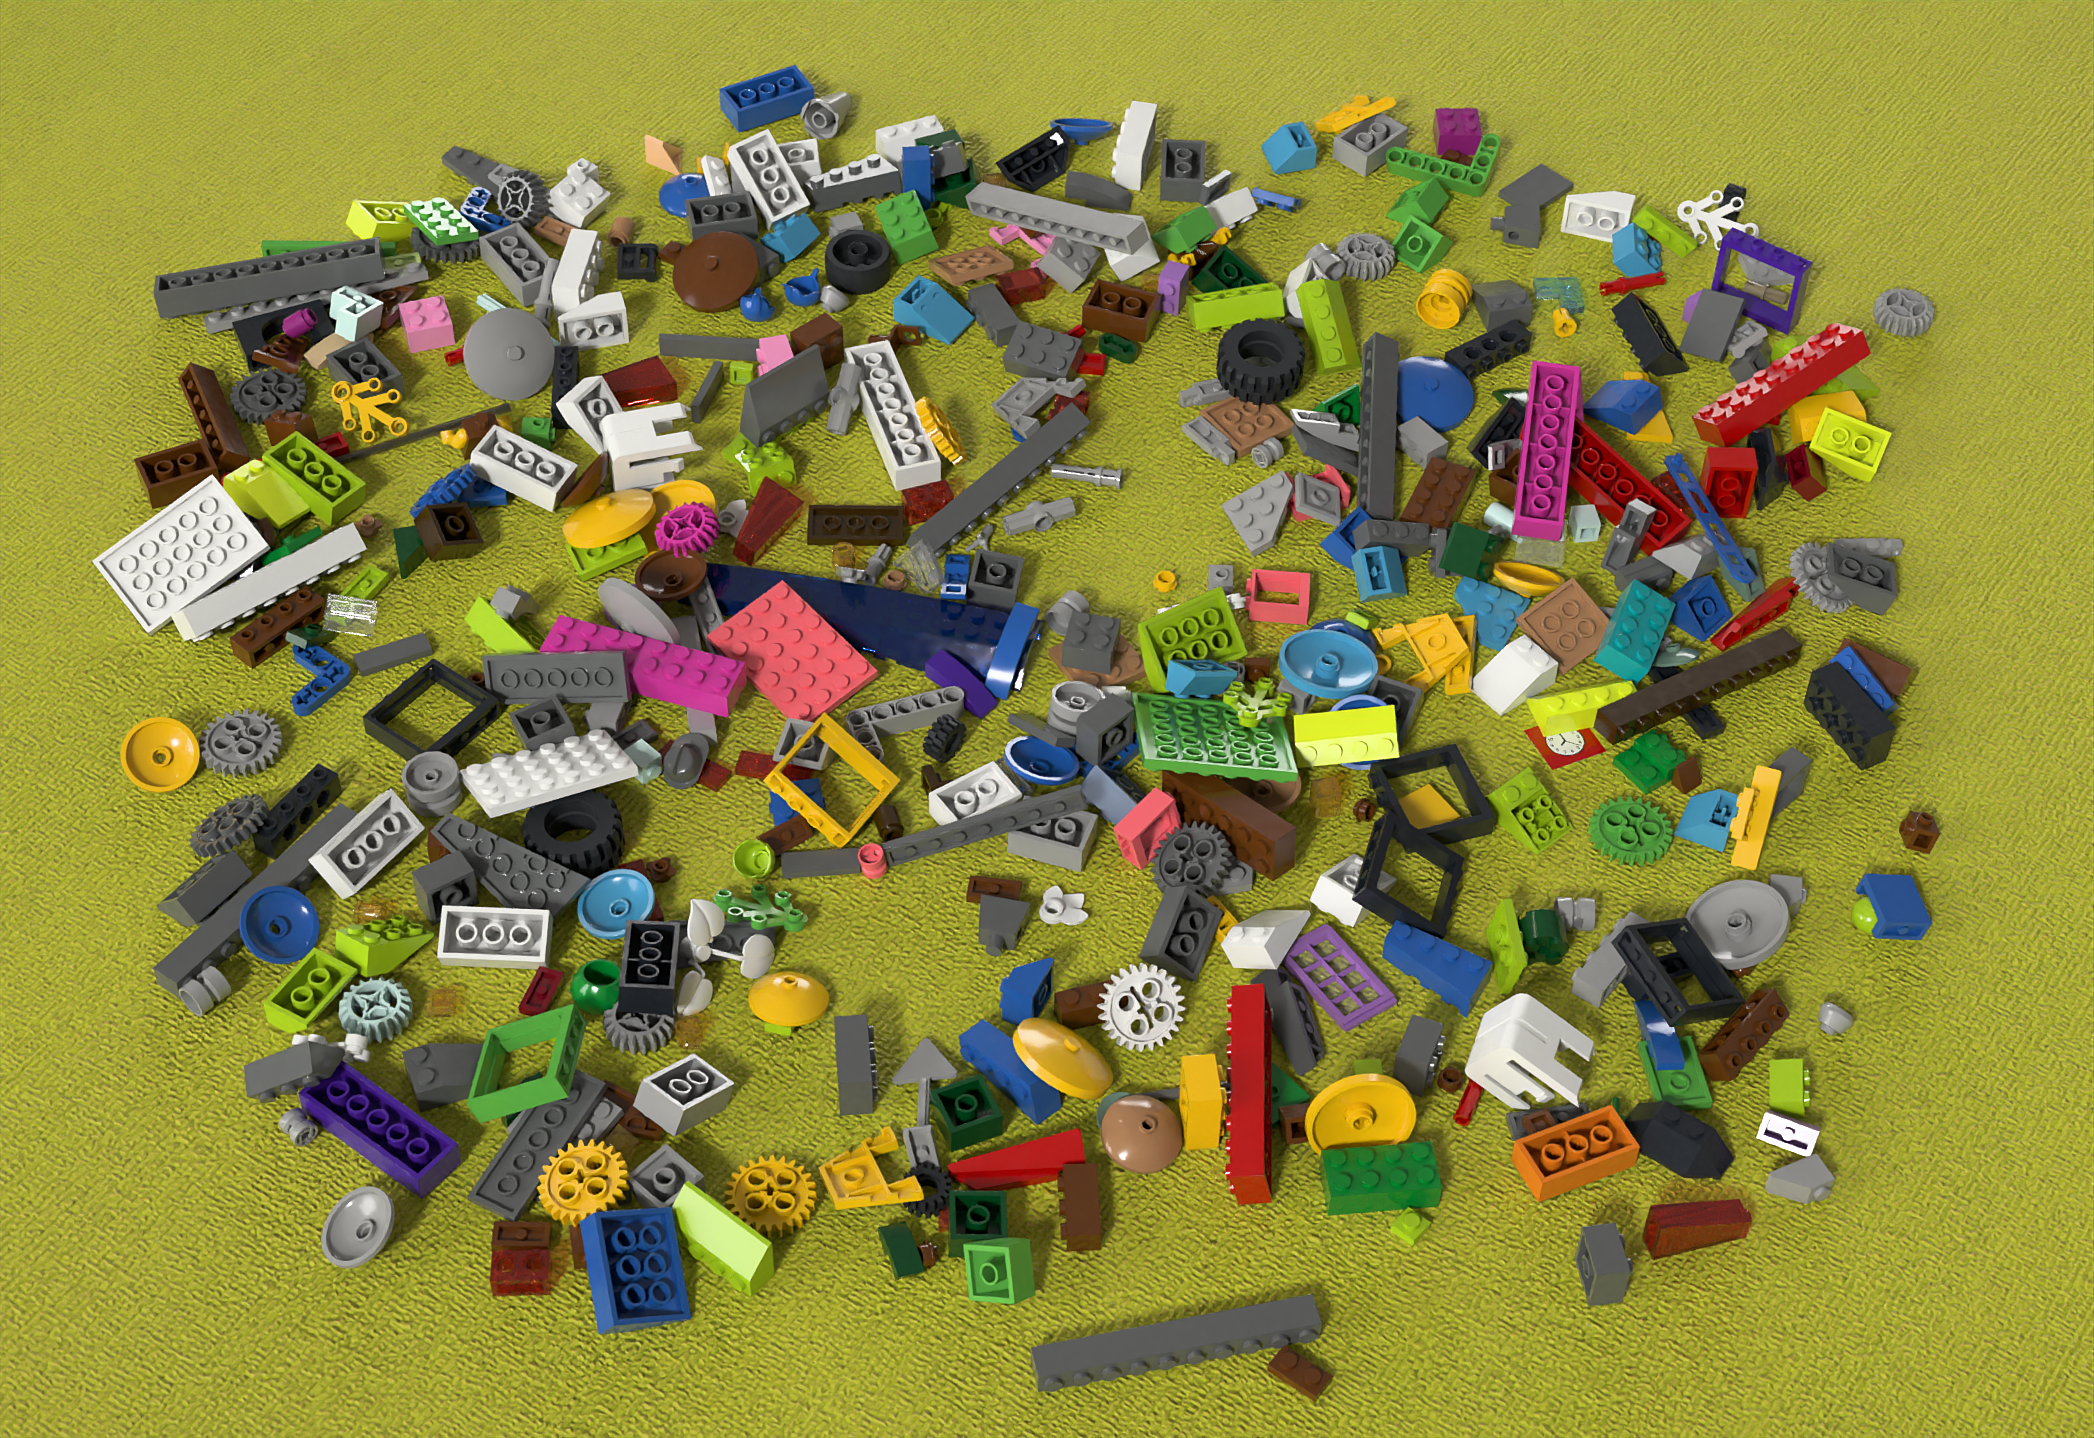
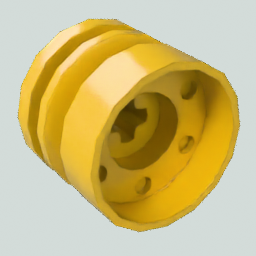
M1451 269L1435 271L1429 277L1428 282L1417 298L1415 305L1417 314L1429 326L1438 329L1454 327L1471 300L1473 293L1471 284L1466 277Z

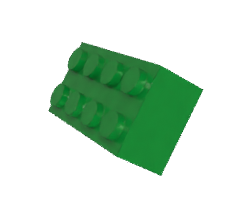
M1432 1141L1321 1150L1319 1173L1328 1216L1404 1210L1408 1207L1416 1209L1439 1206L1442 1186Z

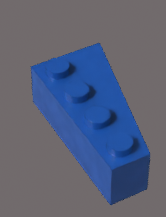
M1398 920L1395 921L1385 937L1382 958L1407 976L1412 975L1418 979L1422 987L1427 990L1432 989L1441 996L1440 1000L1447 1005L1452 1004L1460 1010L1459 1013L1465 1018L1469 1016L1489 983L1493 962Z
M982 1019L959 1036L962 1057L981 1072L1036 1125H1039L1062 1108L1059 1090L1043 1081L1026 1066L1015 1050L1013 1039Z

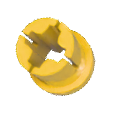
M1560 308V311L1557 309L1553 312L1552 319L1556 335L1559 337L1571 336L1576 331L1577 325L1570 316L1569 311L1565 308Z

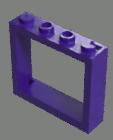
M1732 227L1722 238L1711 290L1745 299L1746 304L1741 315L1788 335L1798 324L1813 262ZM1732 249L1795 276L1787 311L1724 283Z

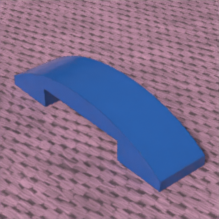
M946 554L941 599L966 600L970 555Z
M1019 602L1015 603L996 648L984 686L993 697L1007 701L1015 680V672L1029 634L1033 631L1040 609Z

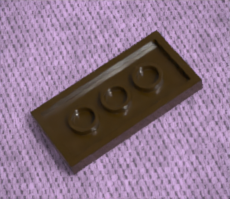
M809 505L807 545L881 546V544H887V546H903L904 506Z

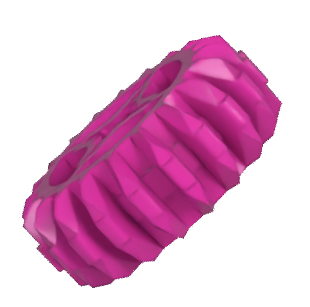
M695 501L691 502L690 505L684 502L681 507L676 505L673 511L668 510L667 516L661 517V523L656 524L657 545L661 550H669L674 547V555L677 558L680 556L679 547H682L685 557L688 556L687 548L699 553L707 552L708 547L714 546V540L718 539V532L720 531L718 518L712 509L702 502L697 504Z

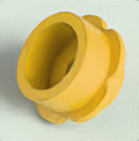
M1164 570L1157 573L1153 585L1159 591L1167 593L1176 588L1177 582H1175V575L1172 572Z

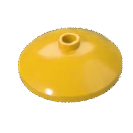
M1501 561L1495 563L1493 567L1495 576L1507 588L1517 592V595L1528 599L1531 596L1548 595L1565 583L1564 578L1559 574L1528 563Z
M167 717L149 718L135 725L123 740L120 754L122 767L127 777L139 788L154 793L171 792L185 785L195 774L200 760L199 745L192 731L183 723ZM159 755H164L166 760L160 763L156 761V758Z
M782 971L768 974L757 980L749 990L748 1004L751 1011L757 1017L768 1023L779 1026H801L812 1023L825 1014L829 1005V995L826 988L813 977L799 972Z

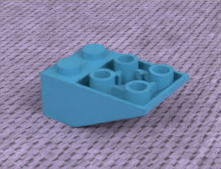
M919 275L893 300L894 321L906 326H917L921 333L948 345H951L974 321V317L942 287Z

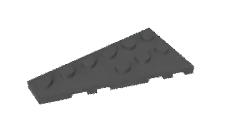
M447 813L430 831L451 853L458 850L462 853L474 870L475 877L506 908L550 910L554 922L592 881L581 874L450 813Z

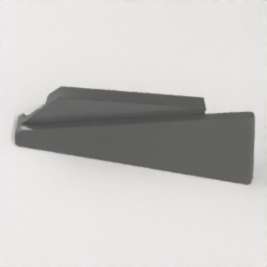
M1279 967L1277 969H1266L1251 980V984L1264 983L1269 1004L1274 1013L1272 1026L1297 1075L1303 1076L1318 1065L1317 1061L1325 1055L1303 987L1292 983L1289 972Z

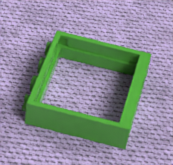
M575 1004L487 1031L467 1099L470 1112L476 1116L480 1123L569 1096L587 1025ZM556 1038L546 1077L496 1091L507 1052Z

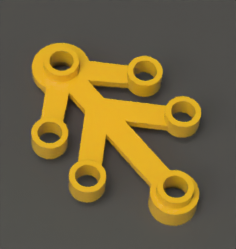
M373 377L367 382L351 385L346 381L337 382L332 388L331 395L335 402L341 404L344 418L343 428L345 430L355 432L359 426L358 421L352 416V403L358 407L363 430L362 439L366 443L373 444L378 438L377 433L372 429L370 415L388 425L393 435L404 437L408 434L410 426L405 419L401 417L392 418L374 407L389 402L392 404L400 403L402 394L399 391L391 389L387 393L361 399L356 394L369 390L378 393L383 389L382 381ZM378 381V387L373 389L372 384ZM346 389L347 395L345 397H341L342 390ZM393 393H397L396 400H391ZM350 421L354 422L352 428L347 427V424ZM403 424L404 430L398 432V426ZM372 432V439L367 440V434Z

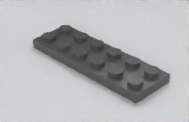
M626 650L492 653L482 656L486 691L498 698L500 704H533L553 694H556L560 703L629 702L632 700Z
M575 1069L567 1098L527 1109L467 1196L469 1201L508 1221H519L538 1193L537 1186L541 1185L538 1177L546 1175L542 1167L552 1165L549 1157L558 1158L560 1156L558 1153L559 1148L564 1152L567 1150L568 1144L573 1141L608 1089L606 1083Z

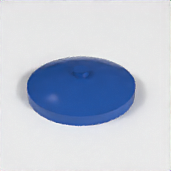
M1426 356L1411 357L1398 362L1397 421L1404 424L1418 416L1437 433H1443L1459 427L1468 418L1473 406L1474 393L1469 380L1458 368L1441 359Z

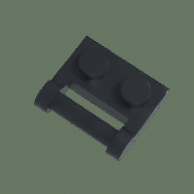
M652 243L619 244L617 279H645L650 283L655 282L658 278L656 257L658 256L659 247ZM641 255H647V268H640Z

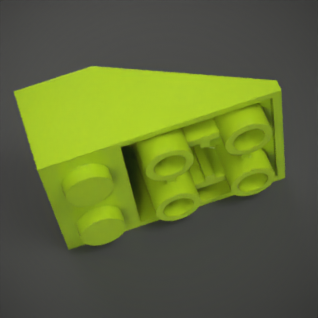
M1529 766L1485 797L1495 816V822L1537 855L1574 829Z
M402 915L392 916L388 920H371L369 924L364 925L351 924L345 929L336 930L335 958L356 968L358 973L365 977L388 973L432 939L434 933L425 929L421 924L407 920V917Z

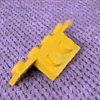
M1760 765L1756 766L1751 789L1744 787L1743 793H1739L1736 804L1739 808L1737 817L1732 819L1730 825L1731 837L1737 839L1731 861L1732 865L1754 871L1757 870L1782 776L1780 770Z

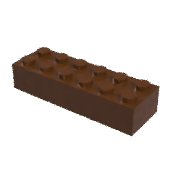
M1162 770V792L1167 791L1175 798L1177 811L1181 815V822H1186L1190 827H1192L1194 821H1197L1200 825L1206 822L1210 827L1212 825L1215 826L1230 843L1228 849L1232 852L1233 856L1271 881L1276 880L1295 867V826L1213 774L1211 776H1203L1194 772L1179 774L1172 770Z

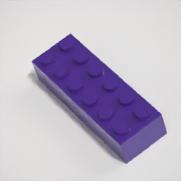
M341 1060L331 1077L321 1080L319 1085L304 1087L298 1093L302 1110L307 1116L420 1199H423L461 1164L458 1143L343 1060Z

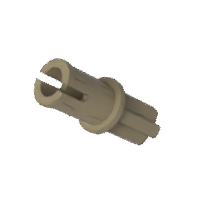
M1747 280L1743 288V292L1761 298L1763 301L1769 300L1784 305L1788 299L1787 293L1770 288L1769 284L1763 285Z

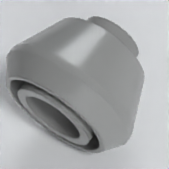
M831 285L823 287L820 300L823 302L821 307L831 314L833 311L838 313L849 305V299Z
M1830 1002L1821 1004L1818 1021L1821 1023L1819 1028L1834 1036L1835 1033L1841 1035L1853 1026V1017Z

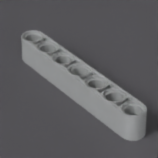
M696 616L671 618L681 638L680 646L702 651ZM685 707L689 733H698L708 741L709 746H717L713 714Z

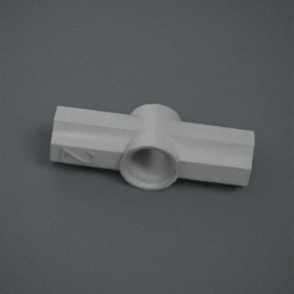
M842 363L837 386L831 390L829 395V403L832 407L826 427L827 432L841 436L847 433L851 413L856 410L860 400L856 392L862 369L857 365Z
M1071 497L1046 504L1042 501H1033L1027 505L1025 510L1003 516L1002 523L1008 536L1035 529L1037 532H1044L1054 522L1076 516V510Z

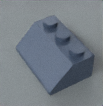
M1095 765L1080 785L1086 802L1094 807L1097 806L1101 810L1100 815L1115 825L1147 796L1122 771L1100 765Z

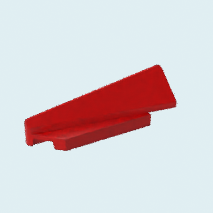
M1796 577L1776 580L1764 593L1759 595L1710 639V642L1724 652L1787 613L1791 599L1798 596L1799 593L1798 589L1800 586L1793 583Z
M1079 1128L950 1163L948 1165V1178H951L952 1182L956 1180L968 1186L969 1191H1003L1057 1181L1058 1171L1063 1170V1164H1086L1081 1130Z

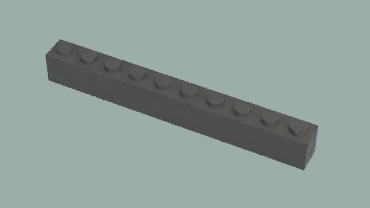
M1375 332L1363 344L1357 507L1360 506L1372 520L1393 521L1394 483L1396 479L1394 470L1396 464L1395 447L1397 444L1395 439L1397 428L1396 412L1398 409L1399 342L1378 332Z
M1071 402L915 530L906 544L925 563L929 562L932 558L937 560L944 554V548L948 545L953 547L962 538L960 536L965 531L970 533L978 525L977 521L979 519H987L994 512L993 508L996 505L999 507L1004 505L1010 498L1008 495L1012 492L1017 494L1026 485L1024 483L1026 480H1034L1041 473L1040 469L1043 466L1048 468L1056 461V456L1060 452L1064 455L1073 446L1072 442L1075 440L1081 441L1088 434L1086 429L1091 421Z
M339 803L153 968L157 984L181 999L179 995L181 987L190 980L197 981V975L207 967L213 966L217 968L223 961L230 958L244 944L239 929V918L247 900L259 890L270 886L290 887L300 893L305 891L321 875L308 860L358 813Z
M1309 1294L1031 1347L1030 1363L1038 1392H1055L1065 1387H1081L1091 1382L1101 1380L1112 1381L1127 1375L1139 1376L1148 1371L1158 1369L1169 1370L1179 1365H1196L1205 1360L1216 1358L1226 1359L1231 1355L1253 1354L1268 1348L1280 1349L1284 1345L1287 1346L1299 1342L1310 1343L1315 1339H1320L1322 1322L1313 1295Z

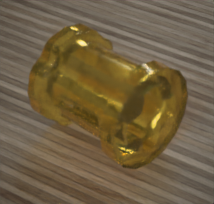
M1142 272V290L1158 289L1160 274H1146V272Z
M358 900L354 908V922L385 920L386 904L374 905L364 903V900Z

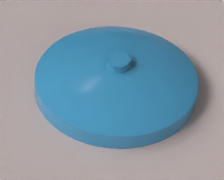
M1313 629L1301 631L1290 636L1282 644L1278 658L1279 669L1288 682L1308 694L1329 699H1344L1352 695L1363 694L1370 689L1374 676L1378 671L1377 659L1370 648L1350 635L1333 630Z

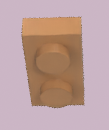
M546 216L534 227V233L536 236L565 247L571 229L578 228Z

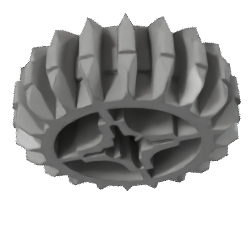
M1366 231L1365 234L1359 232L1356 235L1349 234L1348 237H1343V240L1337 246L1336 255L1346 264L1344 273H1347V277H1355V280L1363 279L1365 282L1366 279L1374 281L1375 278L1382 279V276H1388L1389 271H1392L1395 262L1393 245L1390 244L1389 240H1384L1383 236L1378 237L1375 233L1371 235Z
M1895 287L1893 290L1887 289L1886 292H1881L1880 296L1877 297L1874 303L1873 317L1875 318V323L1879 324V328L1885 329L1886 333L1891 332L1894 336L1901 335L1902 338L1905 336L1913 338L1914 335L1920 336L1922 333H1926L1927 329L1930 328V325L1933 323L1935 308L1932 307L1933 302L1928 301V297L1922 296L1921 292L1916 293L1913 289L1906 290L1905 287L1903 289Z
M616 1002L613 1009L604 1011L603 1029L605 1030L606 1038L612 1042L614 1048L620 1047L622 1053L630 1050L633 1056L637 1051H641L645 1056L647 1050L656 1052L657 1046L665 1047L666 1040H671L672 1032H675L676 1012L673 1010V1015L618 1012V1002Z

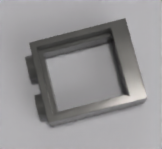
M1790 747L1768 766V768L1782 772L1770 822L1803 794L1812 760L1793 747Z

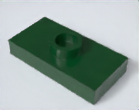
M317 623L307 624L304 627L288 631L285 640L307 649L334 640L336 632Z

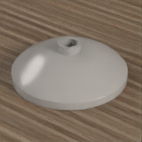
M361 1187L345 1195L334 1206L326 1219L321 1238L324 1255L331 1263L341 1268H355L365 1264L382 1250L391 1235L395 1218L394 1205L388 1194L376 1187Z

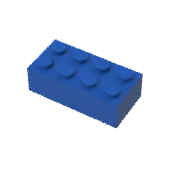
M796 65L719 89L720 109L738 132L747 131L751 128L801 113L803 106L808 101L814 99V87Z

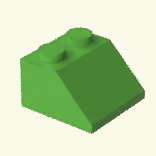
M1434 177L1403 191L1386 216L1389 219L1405 224L1408 217L1412 215L1425 224L1430 225L1436 220V214L1445 208L1444 204L1449 196Z
M1202 205L1178 215L1150 237L1153 241L1176 254L1182 251L1189 253L1198 247L1196 243L1209 239L1212 236L1210 233L1217 226L1205 206Z
M1410 215L1391 245H1393L1395 251V258L1422 274L1443 259L1453 241Z
M1005 1237L963 1244L969 1301L1016 1304L1036 1295L1030 1239Z

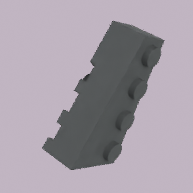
M872 154L865 159L852 161L846 166L833 168L827 173L814 175L810 179L803 181L804 194L810 203L809 207L816 213L843 207L844 202L856 204L863 202L862 198L870 196L878 199L883 198L884 193L892 191L894 195L902 193L899 170L879 154Z

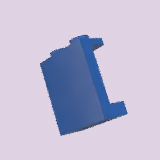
M1865 873L1855 889L1857 894L1868 895L1878 921L1872 929L1875 939L1921 940L1932 925L1911 875Z

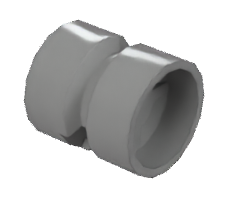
M1324 243L1313 246L1306 254L1305 261L1311 258L1330 280L1338 281L1345 272V262L1338 255L1333 254V251Z
M1072 590L1067 591L1047 611L1045 620L1050 629L1059 635L1065 636L1072 612L1089 614V603L1080 593Z
M1571 897L1555 898L1553 911H1556V916L1560 917L1562 915L1564 917L1566 931H1571L1573 927L1577 931L1594 930V898L1578 897L1576 901H1573Z
M213 966L207 967L198 974L197 981L190 980L179 989V995L190 1011L200 1017L213 1008L214 1001L219 1003L232 992L226 978Z

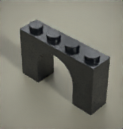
M320 299L232 322L235 340L249 373L251 371H259L260 368L267 369L272 367L252 360L253 353L257 349L262 350L263 346L275 335L284 333L282 328L284 325L283 319L301 308L312 309L318 319L315 328L303 334L310 340L312 347L335 333Z

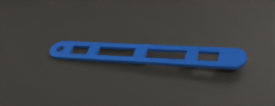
M1676 453L1675 456H1666L1664 463L1731 575L1739 582L1752 583L1755 579L1753 571L1687 463L1683 460V455ZM1678 473L1686 474L1690 482H1683ZM1690 492L1698 494L1709 513L1701 512ZM1709 523L1716 524L1728 545H1721ZM1728 555H1735L1740 565L1733 564Z

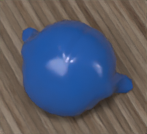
M818 268L814 269L810 276L796 277L789 280L786 284H781L784 286L786 298L791 304L798 307H808L819 301L821 288L817 278Z
M755 288L754 294L741 297V312L747 320L764 322L774 317L775 307L770 306L768 299L762 295L760 288Z

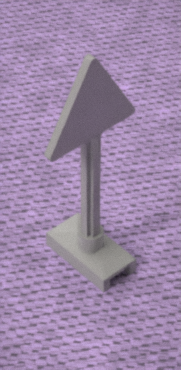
M927 1037L921 1041L892 1079L894 1085L919 1082L917 1127L903 1128V1138L911 1168L914 1167L916 1171L920 1164H923L924 1168H928V1164H933L934 1169L937 1166L941 1167L931 1125H929L931 1081L956 1078L958 1076L955 1068Z

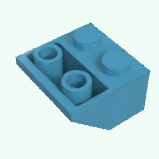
M1304 122L1282 125L1261 145V149L1275 175L1315 168L1317 146Z
M806 213L799 216L794 214L785 222L782 220L773 227L774 232L772 234L770 232L767 233L760 241L761 245L778 254L779 262L784 264L798 256L821 233Z
M1632 222L1612 234L1613 263L1626 276L1635 277L1661 271V248L1655 240L1652 241L1642 227L1639 228Z
M1385 546L1359 549L1351 556L1361 603L1408 595L1398 549Z
M1717 789L1692 796L1674 835L1724 852L1732 834L1730 832L1732 819L1737 817L1739 810L1736 806L1738 795Z

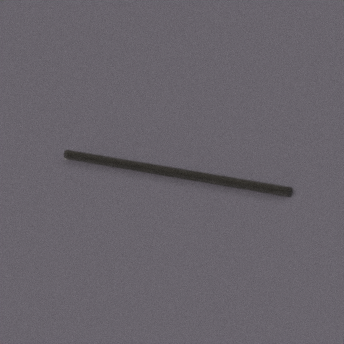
M505 403L479 412L486 414L492 412L495 416L510 412L511 408L509 403ZM476 413L419 430L404 437H397L334 457L333 459L344 465L441 434L440 432L454 430L461 427L464 419L472 418Z

